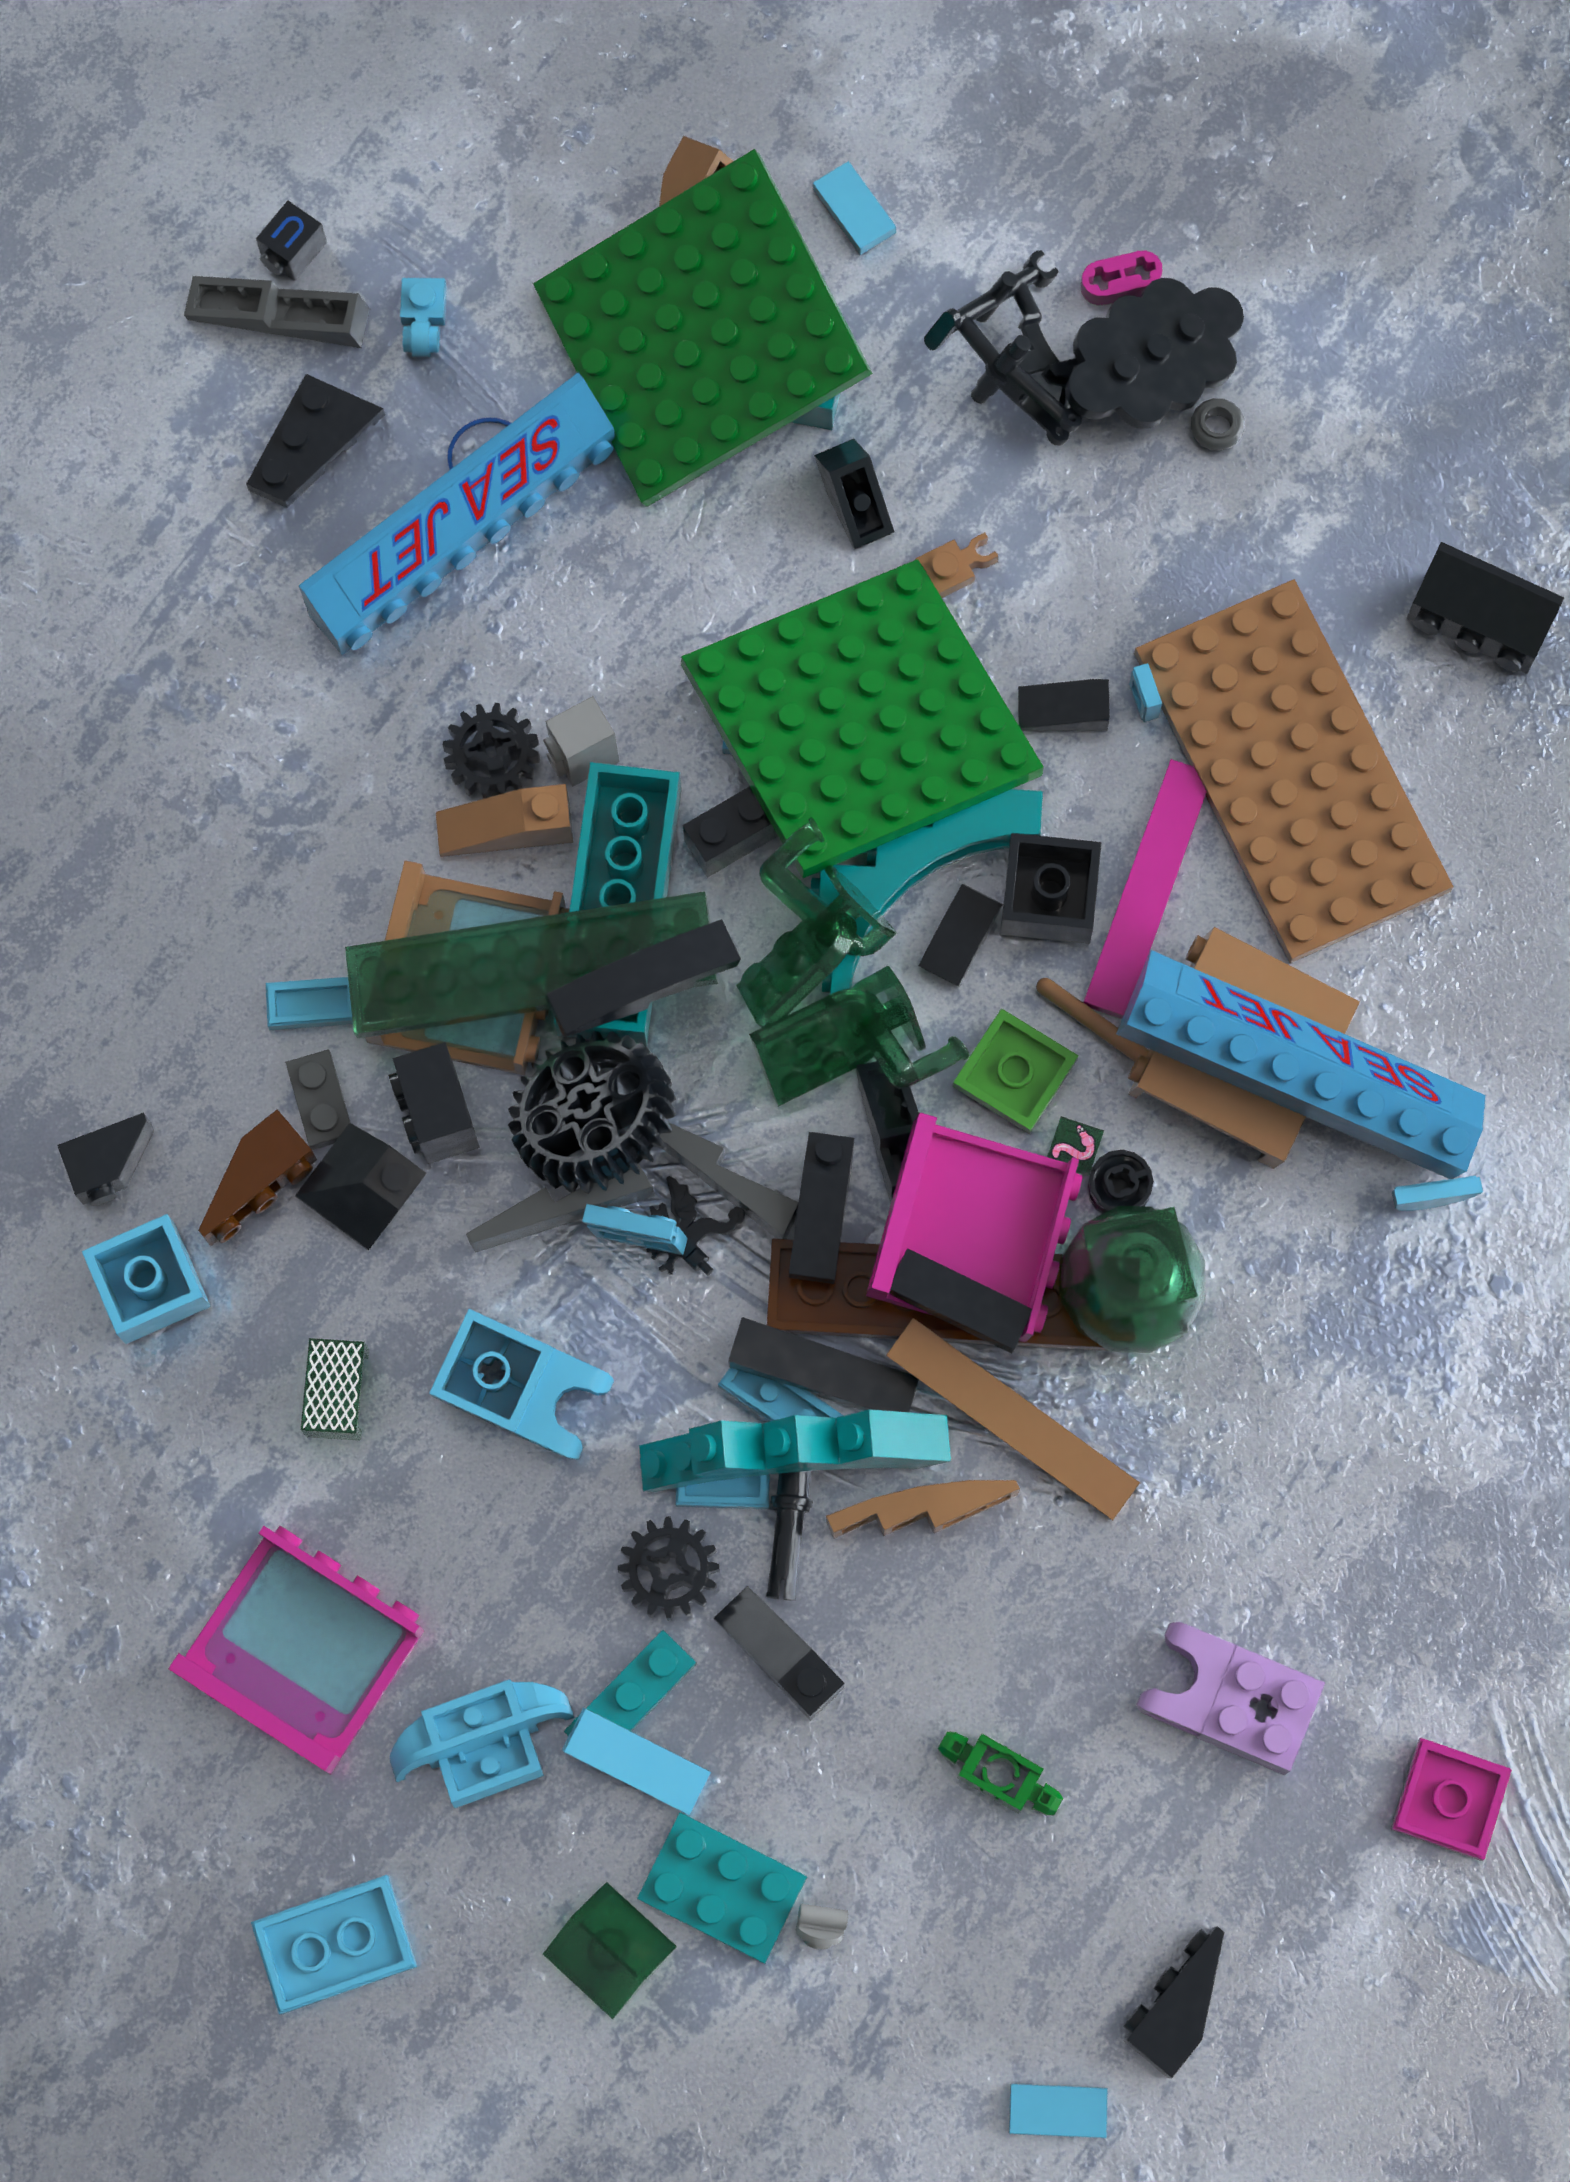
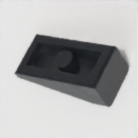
M1088 679L1018 687V723L1022 731L1108 730L1110 718L1109 679Z

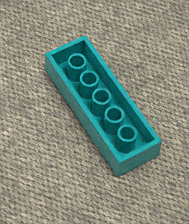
M590 762L559 987L634 952L661 942L682 791L680 772ZM653 1001L644 1011L568 1037L576 1038L577 1034H580L584 1039L590 1040L593 1032L597 1031L605 1040L607 1035L613 1031L620 1039L629 1035L636 1044L642 1042L647 1046ZM554 1017L557 1036H563Z

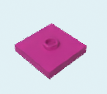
M1419 1738L1391 1830L1484 1861L1512 1769L1433 1741Z

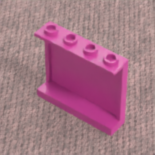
M919 1112L911 1128L866 1296L929 1314L889 1294L895 1272L908 1248L1032 1308L1030 1318L1019 1341L1026 1342L1033 1336L1034 1331L1039 1333L1042 1331L1046 1320L1048 1306L1041 1303L1045 1288H1053L1058 1274L1060 1262L1054 1261L1053 1257L1057 1243L1064 1245L1069 1232L1071 1218L1064 1217L1068 1200L1075 1201L1080 1190L1082 1175L1076 1173L1079 1159L1072 1157L1068 1163L936 1125L937 1117Z

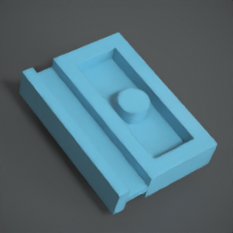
M586 1204L582 1222L587 1224V1228L597 1238L678 1255L684 1254L688 1238L679 1227H676L677 1222L675 1220L658 1215H650L648 1217L633 1214L629 1210L615 1206L604 1208Z

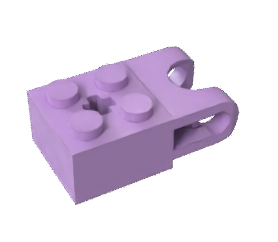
M1181 1622L1169 1623L1165 1632V1642L1170 1649L1178 1652L1190 1661L1194 1670L1193 1685L1189 1690L1180 1694L1163 1692L1155 1688L1148 1689L1140 1694L1136 1704L1139 1711L1155 1720L1197 1737V1739L1282 1775L1289 1773L1325 1682ZM1260 1699L1268 1703L1267 1708L1272 1711L1271 1718L1266 1716L1262 1722L1254 1719L1256 1711L1249 1707L1251 1701L1254 1703L1259 1702Z

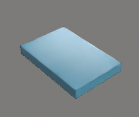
M389 1875L251 1922L279 2015L417 1968Z

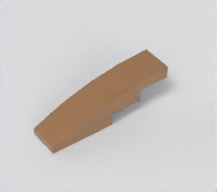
M965 1480L918 1486L874 1497L826 1516V1523L833 1539L874 1520L877 1521L883 1536H886L926 1517L935 1534L1017 1496L1020 1488L1016 1480Z

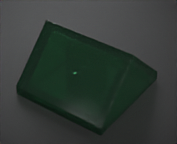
M606 1882L570 1917L544 1951L543 1955L608 2016L614 2019L677 1946Z

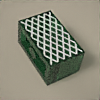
M309 1338L301 1431L306 1437L361 1440L362 1431L358 1426L363 1367L364 1359L369 1358V1348L365 1342Z

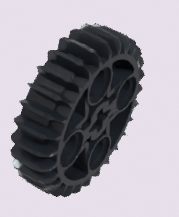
M594 1031L590 1041L587 1042L582 1035L577 1034L576 1044L568 1046L565 1041L561 1040V1051L552 1054L550 1051L545 1050L547 1060L542 1065L531 1062L535 1073L532 1077H520L521 1082L526 1087L525 1090L512 1092L518 1104L508 1108L511 1117L514 1119L510 1121L508 1126L510 1132L514 1135L512 1142L519 1152L520 1158L542 1181L547 1180L555 1189L563 1185L570 1193H573L579 1185L585 1193L589 1194L594 1183H598L602 1190L605 1191L608 1189L609 1180L613 1178L624 1185V1173L632 1170L635 1174L640 1175L637 1164L643 1159L653 1162L650 1150L653 1147L664 1148V1142L659 1135L672 1132V1127L667 1119L676 1116L674 1107L671 1104L676 1100V1097L671 1089V1079L664 1070L663 1065L656 1055L654 1056L642 1042L636 1044L629 1035L620 1039L613 1031L607 1035L605 1040L599 1032ZM603 1068H614L602 1075L600 1073V1070ZM631 1125V1127L625 1133L624 1128ZM581 1149L584 1152L580 1157H568Z

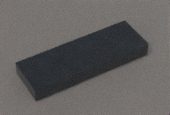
M908 1248L895 1272L889 1293L1011 1354L1017 1346L1032 1308Z

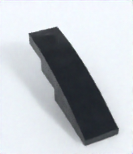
M721 919L679 934L596 969L547 993L545 998L565 1038L644 1011L652 1001L692 988L696 980L737 967L741 958Z
M900 1056L856 1065L862 1099L890 1204L911 1128L919 1114Z

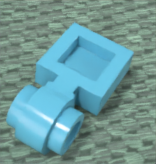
M402 278L400 319L402 325H411L403 326V351L412 352V357H431V353H439V326L431 325H445L447 288L445 278Z

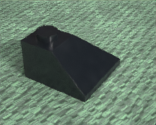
M349 1123L296 1193L295 1197L366 1250H369L427 1173L390 1145Z

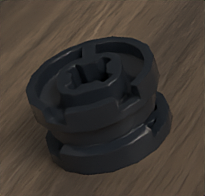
M1126 1150L1110 1151L1101 1156L1091 1169L1087 1185L1089 1200L1094 1208L1105 1217L1117 1220L1131 1218L1140 1213L1149 1201L1154 1183L1152 1170L1145 1159L1135 1152Z

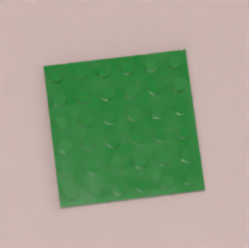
M755 149L533 283L576 372L584 378L614 427L615 439L611 442L641 503L646 507L873 374L765 163Z
M918 559L681 656V667L802 879L1039 778L1043 774L1044 766Z

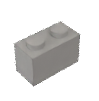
M593 696L545 721L549 736L543 739L549 752L546 754L556 775L558 777L566 775L572 787L588 779L590 762L611 765L619 762L615 733Z

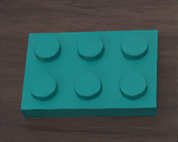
M680 1812L637 1899L765 1964L802 1890L807 1876Z

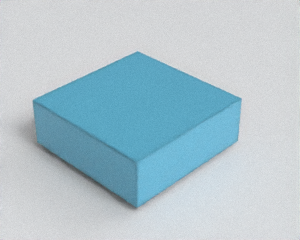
M1146 663L1133 667L1129 686L1140 718L1144 722L1157 719L1160 715L1162 701L1149 664Z

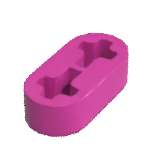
M1146 250L1095 261L1084 269L1081 279V293L1088 302L1095 305L1112 304L1118 298L1126 295L1140 297L1152 281L1162 277V263L1159 257ZM1143 266L1145 272H1150L1149 279L1142 280L1140 274H1135L1136 267ZM1101 276L1104 282H1108L1107 289L1100 290L1098 284H1093L1094 277Z

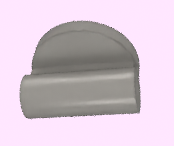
M800 1904L796 1933L803 1939L806 1945L815 1949H828L842 1941L848 1921V1910Z

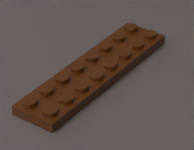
M772 1238L767 1326L791 1334L898 1339L914 1318L946 1342L993 1345L933 1315L866 1296L880 1244L841 1242L835 1284L789 1278L793 1239ZM1054 1254L1053 1260L1060 1262L1053 1288L1046 1287L1041 1304L1048 1306V1311L1042 1331L1040 1333L1034 1331L1032 1337L1026 1342L1018 1341L1017 1346L1136 1352L1140 1258Z

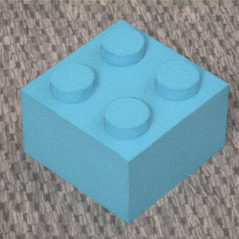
M168 1214L82 1251L114 1330L125 1344L211 1307L178 1228Z

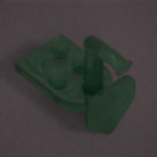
M812 817L808 819L807 824L795 831L768 857L759 870L760 880L764 886L802 919L792 931L785 932L777 939L773 950L764 959L748 967L742 975L741 981L736 985L755 1022L768 1034L842 962L847 954L863 957L872 955L897 934V931L862 892L832 865H829L825 872L840 895L829 905L822 901L787 869L811 845L817 841L820 843L824 842V837ZM859 916H862L874 927L863 938L857 934L855 919Z
M889 965L863 978L851 989L832 993L749 1034L769 1090L778 1107L856 1069V1065L865 1064L873 1057L889 1081L897 1087L912 1086L947 1069L959 1060H966L969 1057V1051L965 1044L957 1037L951 1036L945 1046L911 1062L891 1030L902 1026L918 1052L926 1049V1045L912 1003ZM884 991L889 1001L882 1004L876 995Z

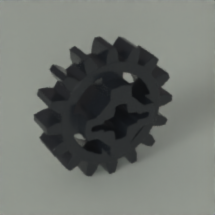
M495 703L492 712L485 713L481 704H477V715L472 718L466 712H461L460 716L463 725L459 727L450 724L448 727L449 734L454 740L443 741L444 752L451 754L443 760L446 770H454L451 778L455 785L466 781L464 789L468 796H471L476 789H480L482 797L485 799L491 796V791H498L500 795L507 793L506 788L510 786L515 790L522 789L520 780L522 776L527 779L534 778V769L529 764L540 763L539 752L533 749L539 745L537 734H528L532 729L528 718L518 723L517 709L512 708L504 715L501 712L500 703ZM493 726L507 729L510 732L504 733ZM477 731V733L475 734V736H474V738L472 739V741L469 742V743H465V742L467 741V739H468L474 732ZM494 746L497 755L488 757L486 748ZM518 760L516 765L509 772L505 773L511 762ZM479 770L490 777H482L473 772Z
M665 1517L663 1528L659 1529L649 1520L647 1521L648 1533L643 1536L637 1531L631 1533L636 1543L634 1548L625 1546L621 1548V1553L629 1559V1563L618 1565V1573L629 1575L630 1577L621 1585L623 1592L635 1590L636 1594L631 1601L632 1605L636 1608L644 1602L648 1603L647 1615L651 1618L654 1617L658 1609H664L667 1621H672L674 1609L681 1608L686 1617L691 1616L689 1604L695 1601L704 1607L707 1601L702 1591L704 1589L715 1591L717 1588V1584L712 1579H709L708 1576L709 1574L720 1572V1565L715 1562H708L707 1559L717 1552L714 1545H707L705 1547L701 1545L706 1537V1532L703 1529L694 1535L689 1533V1520L685 1519L679 1528H673L671 1517ZM670 1538L668 1545L656 1551L647 1549L655 1541ZM688 1544L699 1557L700 1571L688 1565L685 1559ZM670 1558H675L677 1568L683 1574L671 1573L667 1580L662 1579L661 1570L655 1566V1563L667 1564ZM638 1567L650 1572L653 1582L650 1592H647L639 1581ZM682 1586L692 1588L681 1597L668 1599L672 1590Z

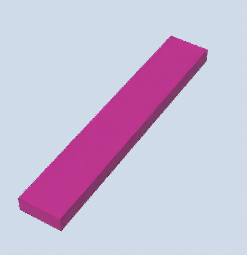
M1173 759L1170 760L1083 1002L1093 1010L1119 1019L1123 1018L1151 950L1206 795V790L1195 768L1191 765Z

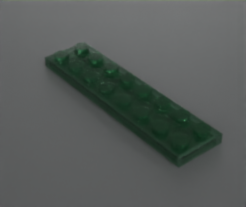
M704 891L345 947L354 1035L359 1039L549 1010L550 1007L545 998L547 993L634 952L710 924L707 895ZM717 974L696 980L692 988L718 984Z

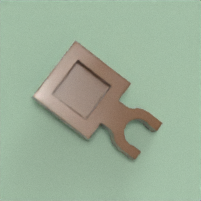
M984 532L974 537L968 547L960 550L954 539L915 558V560L918 559L935 588L943 598L974 583L975 575L972 569L988 568L998 563L999 556L996 551L987 556H981L976 552L977 548L988 543V536Z

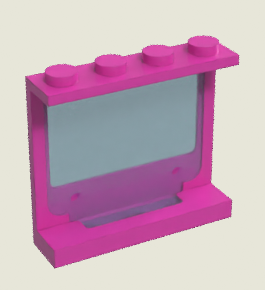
M263 1525L258 1533L263 1537L262 1541L185 1657L178 1653L168 1669L331 1775L424 1630L415 1623L419 1615L397 1600L392 1607L386 1605L376 1598L380 1590L358 1575L353 1582L349 1581L337 1573L342 1565L318 1550L315 1556L312 1557L298 1548L303 1540L279 1525L277 1530L273 1532Z

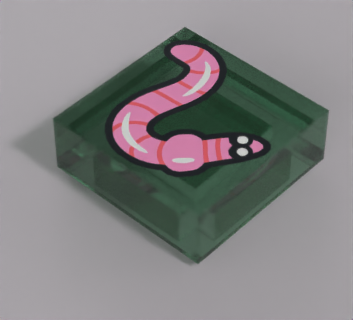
M1061 1116L1047 1157L1068 1163L1072 1157L1077 1158L1079 1162L1076 1172L1089 1176L1104 1130Z

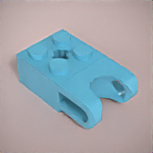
M468 1309L429 1394L442 1402L567 1459L578 1460L583 1451L582 1442L578 1436L568 1432L558 1424L555 1417L556 1404L564 1393L575 1389L590 1392L597 1396L605 1395L611 1390L615 1380L609 1373ZM495 1360L503 1363L500 1368L501 1371L505 1372L503 1379H495L492 1384L484 1383L483 1381L486 1376L480 1373L483 1365L492 1366Z

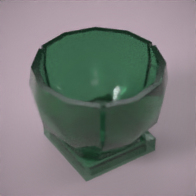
M1117 1206L1082 1224L1060 1257V1300L1078 1332L1106 1350L1118 1353L1149 1354L1183 1337V1334L1189 1331L1206 1302V1262L1188 1228L1178 1221L1175 1207L1160 1210L1158 1208L1154 1209L1152 1206Z

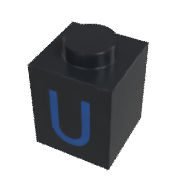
M289 200L256 237L261 254L260 260L263 265L274 274L281 275L283 272L294 281H296L327 243L322 223Z

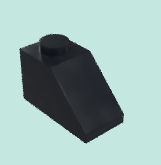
M854 438L814 455L826 493L854 549L894 533L870 455Z
M144 1112L57 1145L74 1194L83 1205L89 1202L91 1206L105 1204L117 1197L116 1192L127 1188L154 1132L152 1124Z

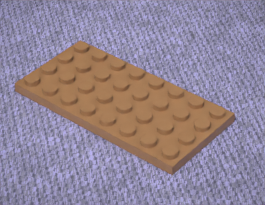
M1295 579L1135 648L1134 655L1139 665L1149 664L1162 701L1161 709L1189 764L1195 768L1206 790L1205 796L1289 963L1295 962L1452 891L1454 886Z

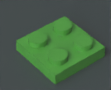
M1001 1008L954 1080L953 1087L1030 1134L1077 1062L1079 1055Z

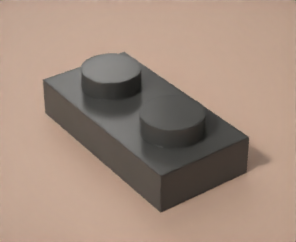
M327 1049L285 1062L309 1147L315 1150L334 1144L351 1122L330 1050Z

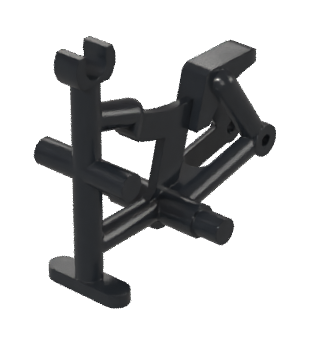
M1042 250L1031 254L1024 263L1023 270L1019 273L1004 272L988 292L958 310L950 308L945 311L925 335L924 342L928 349L934 351L941 347L952 333L958 330L985 363L986 371L972 390V399L976 403L982 404L1000 389L1046 431V436L1050 443L1061 446L1068 440L1070 432L1077 430L1082 423L1081 415L1070 407L1065 395L1067 380L1079 363L1076 358L1060 362L1049 347L1040 329L1039 323L1041 322L1042 315L1028 287L1032 284L1039 288L1048 286L1059 271L1054 268L1049 272H1044L1038 267L1037 263L1045 255ZM1014 297L1024 317L1018 325L1023 335L1017 336L999 354L974 323V320L981 323L986 322L1001 303ZM1042 372L1041 376L1049 385L1061 386L1062 390L1059 401L1029 374Z

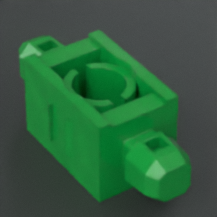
M947 1732L938 1747V1751L953 1764L957 1761L964 1764L957 1779L1018 1814L1021 1812L1026 1801L1034 1804L1033 1810L1046 1816L1055 1815L1063 1797L1059 1791L1049 1784L1045 1783L1043 1787L1037 1783L1044 1770L1042 1767L982 1733L974 1747L967 1743L969 1738L956 1732ZM986 1750L994 1753V1755L987 1759L986 1764L990 1765L995 1761L1006 1762L1013 1770L1014 1780L1018 1781L1020 1769L1028 1773L1014 1798L1005 1793L1011 1791L1015 1784L1011 1782L1009 1785L1002 1787L994 1785L990 1782L987 1776V1768L984 1766L981 1770V1779L973 1775Z

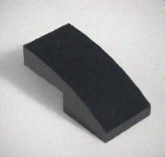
M962 884L918 966L956 986H960L980 946L984 944L1003 904Z

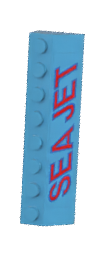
M1152 950L1147 956L1116 1035L1448 1179H1454L1467 1172L1483 1130L1486 1095Z

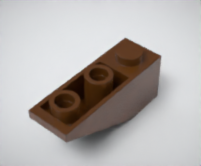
M278 1109L244 1135L237 1146L198 1230L210 1246L217 1241L224 1243L231 1239L241 1229V1221L252 1212L256 1214L264 1212L277 1200L278 1196L276 1193L289 1182L292 1185L301 1182L313 1170L311 1164L317 1158L312 1149Z

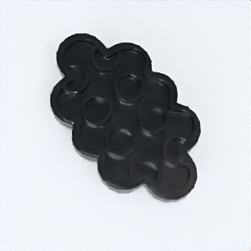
M1160 278L1152 281L1145 288L1141 297L1126 295L1118 298L1109 308L1105 318L1096 317L1086 321L1076 333L1073 341V354L1079 365L1072 371L1065 385V395L1070 407L1076 413L1088 419L1100 420L1116 412L1128 425L1141 429L1157 426L1166 417L1170 409L1184 411L1192 408L1203 395L1205 388H1215L1223 385L1234 372L1237 358L1236 351L1230 340L1241 329L1244 320L1243 308L1239 300L1222 288L1209 287L1193 294L1185 284L1173 278Z

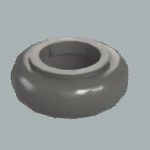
M1213 398L1204 401L1195 409L1191 417V431L1195 440L1201 446L1210 450H1225L1233 447L1241 439L1244 432V417L1241 410L1233 402L1226 399ZM1212 416H1221L1229 422L1230 429L1223 433H1215L1206 427L1205 421Z

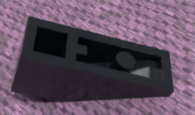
M809 1132L789 1278L835 1284L852 1169L853 1137Z
M748 1586L714 1617V1620L810 1721L844 1690L845 1683Z

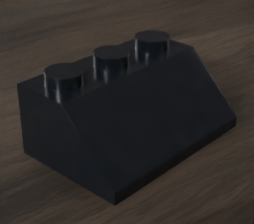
M1441 542L1406 619L1413 621L1419 630L1427 634L1436 635L1439 633L1454 640L1455 644L1464 651L1470 653L1481 652L1494 658L1495 662L1506 670L1512 672L1520 670L1528 674L1565 597Z

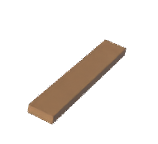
M913 1318L886 1356L1111 1520H1114L1140 1484L1135 1478Z

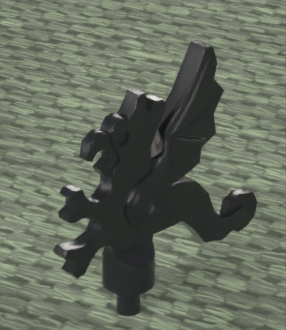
M668 1176L666 1180L671 1195V1212L676 1217V1227H679L688 1238L684 1254L678 1255L649 1248L646 1249V1252L652 1253L651 1258L653 1260L657 1259L659 1255L668 1254L669 1258L666 1263L659 1267L661 1272L668 1270V1274L673 1275L675 1273V1261L678 1258H682L695 1271L701 1269L708 1276L714 1269L707 1263L709 1257L697 1244L707 1234L727 1235L734 1231L737 1224H741L744 1221L745 1213L742 1208L734 1207L729 1211L728 1217L730 1220L727 1223L719 1222L712 1218H700L694 1222L698 1214L694 1209L697 1200L690 1195L688 1185L679 1184L675 1178ZM661 1203L658 1210L653 1206L649 1207L651 1215L669 1218L666 1204Z

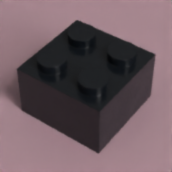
M1011 833L1000 934L1090 944L1094 926L1102 842Z
M446 1042L392 1058L396 1073L388 1076L401 1112L409 1110L410 1115L402 1117V1121L414 1154L423 1152L427 1163L431 1164L480 1148Z

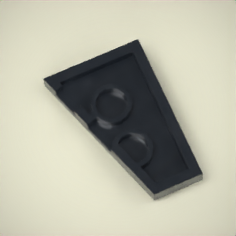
M305 374L246 483L248 491L288 508L325 473L324 468L342 451L346 453L357 442L356 438L371 424L375 425L385 416L384 409Z

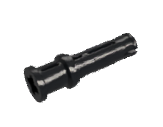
M811 1471L779 1473L776 1495L771 1496L770 1503L773 1504L772 1508L777 1510L768 1591L766 1592L767 1598L779 1599L781 1580H785L783 1600L796 1601L795 1593L804 1513H808L813 1504V1501L809 1499Z

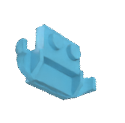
M509 1679L421 1711L422 1716L404 1730L390 1753V1763L396 1783L405 1780V1776L410 1771L429 1763L432 1769L440 1767L451 1803L454 1808H458L540 1778L544 1774L530 1734L539 1731L537 1724L555 1718H561L565 1721L575 1718L569 1699L562 1691L534 1682H512Z

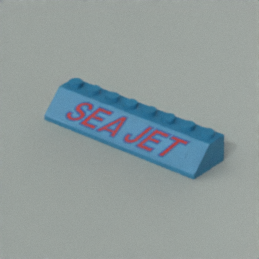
M576 373L299 585L309 617L341 655L350 649L357 650L364 646L371 639L374 630L385 622L389 624L398 620L406 612L407 605L420 595L426 597L433 593L442 583V578L454 569L462 570L475 559L477 551L489 542L495 544L501 541L509 533L511 525L523 516L528 518L536 514L545 504L546 498L557 490H567L577 481L580 472L592 463L593 465L602 463L611 455L614 449L611 442L615 439L614 427L584 378L579 373Z

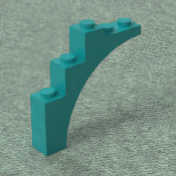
M1008 790L927 825L932 827H922L867 851V865H875V867L836 864L822 870L820 878H811L810 904L818 905V919L835 920V922H826L825 949H833L832 966L823 965L821 991L830 993V1007L848 1008L853 976L866 942L885 913L910 888L938 869L966 857L1000 849H1009L1011 833L1040 836L1043 791Z
M865 1410L836 1418L793 1415L765 1423L721 1420L689 1428V1433L639 1445L642 1488L644 1492H659L683 1486L759 1475L857 1468L920 1469L951 1461L947 1415Z

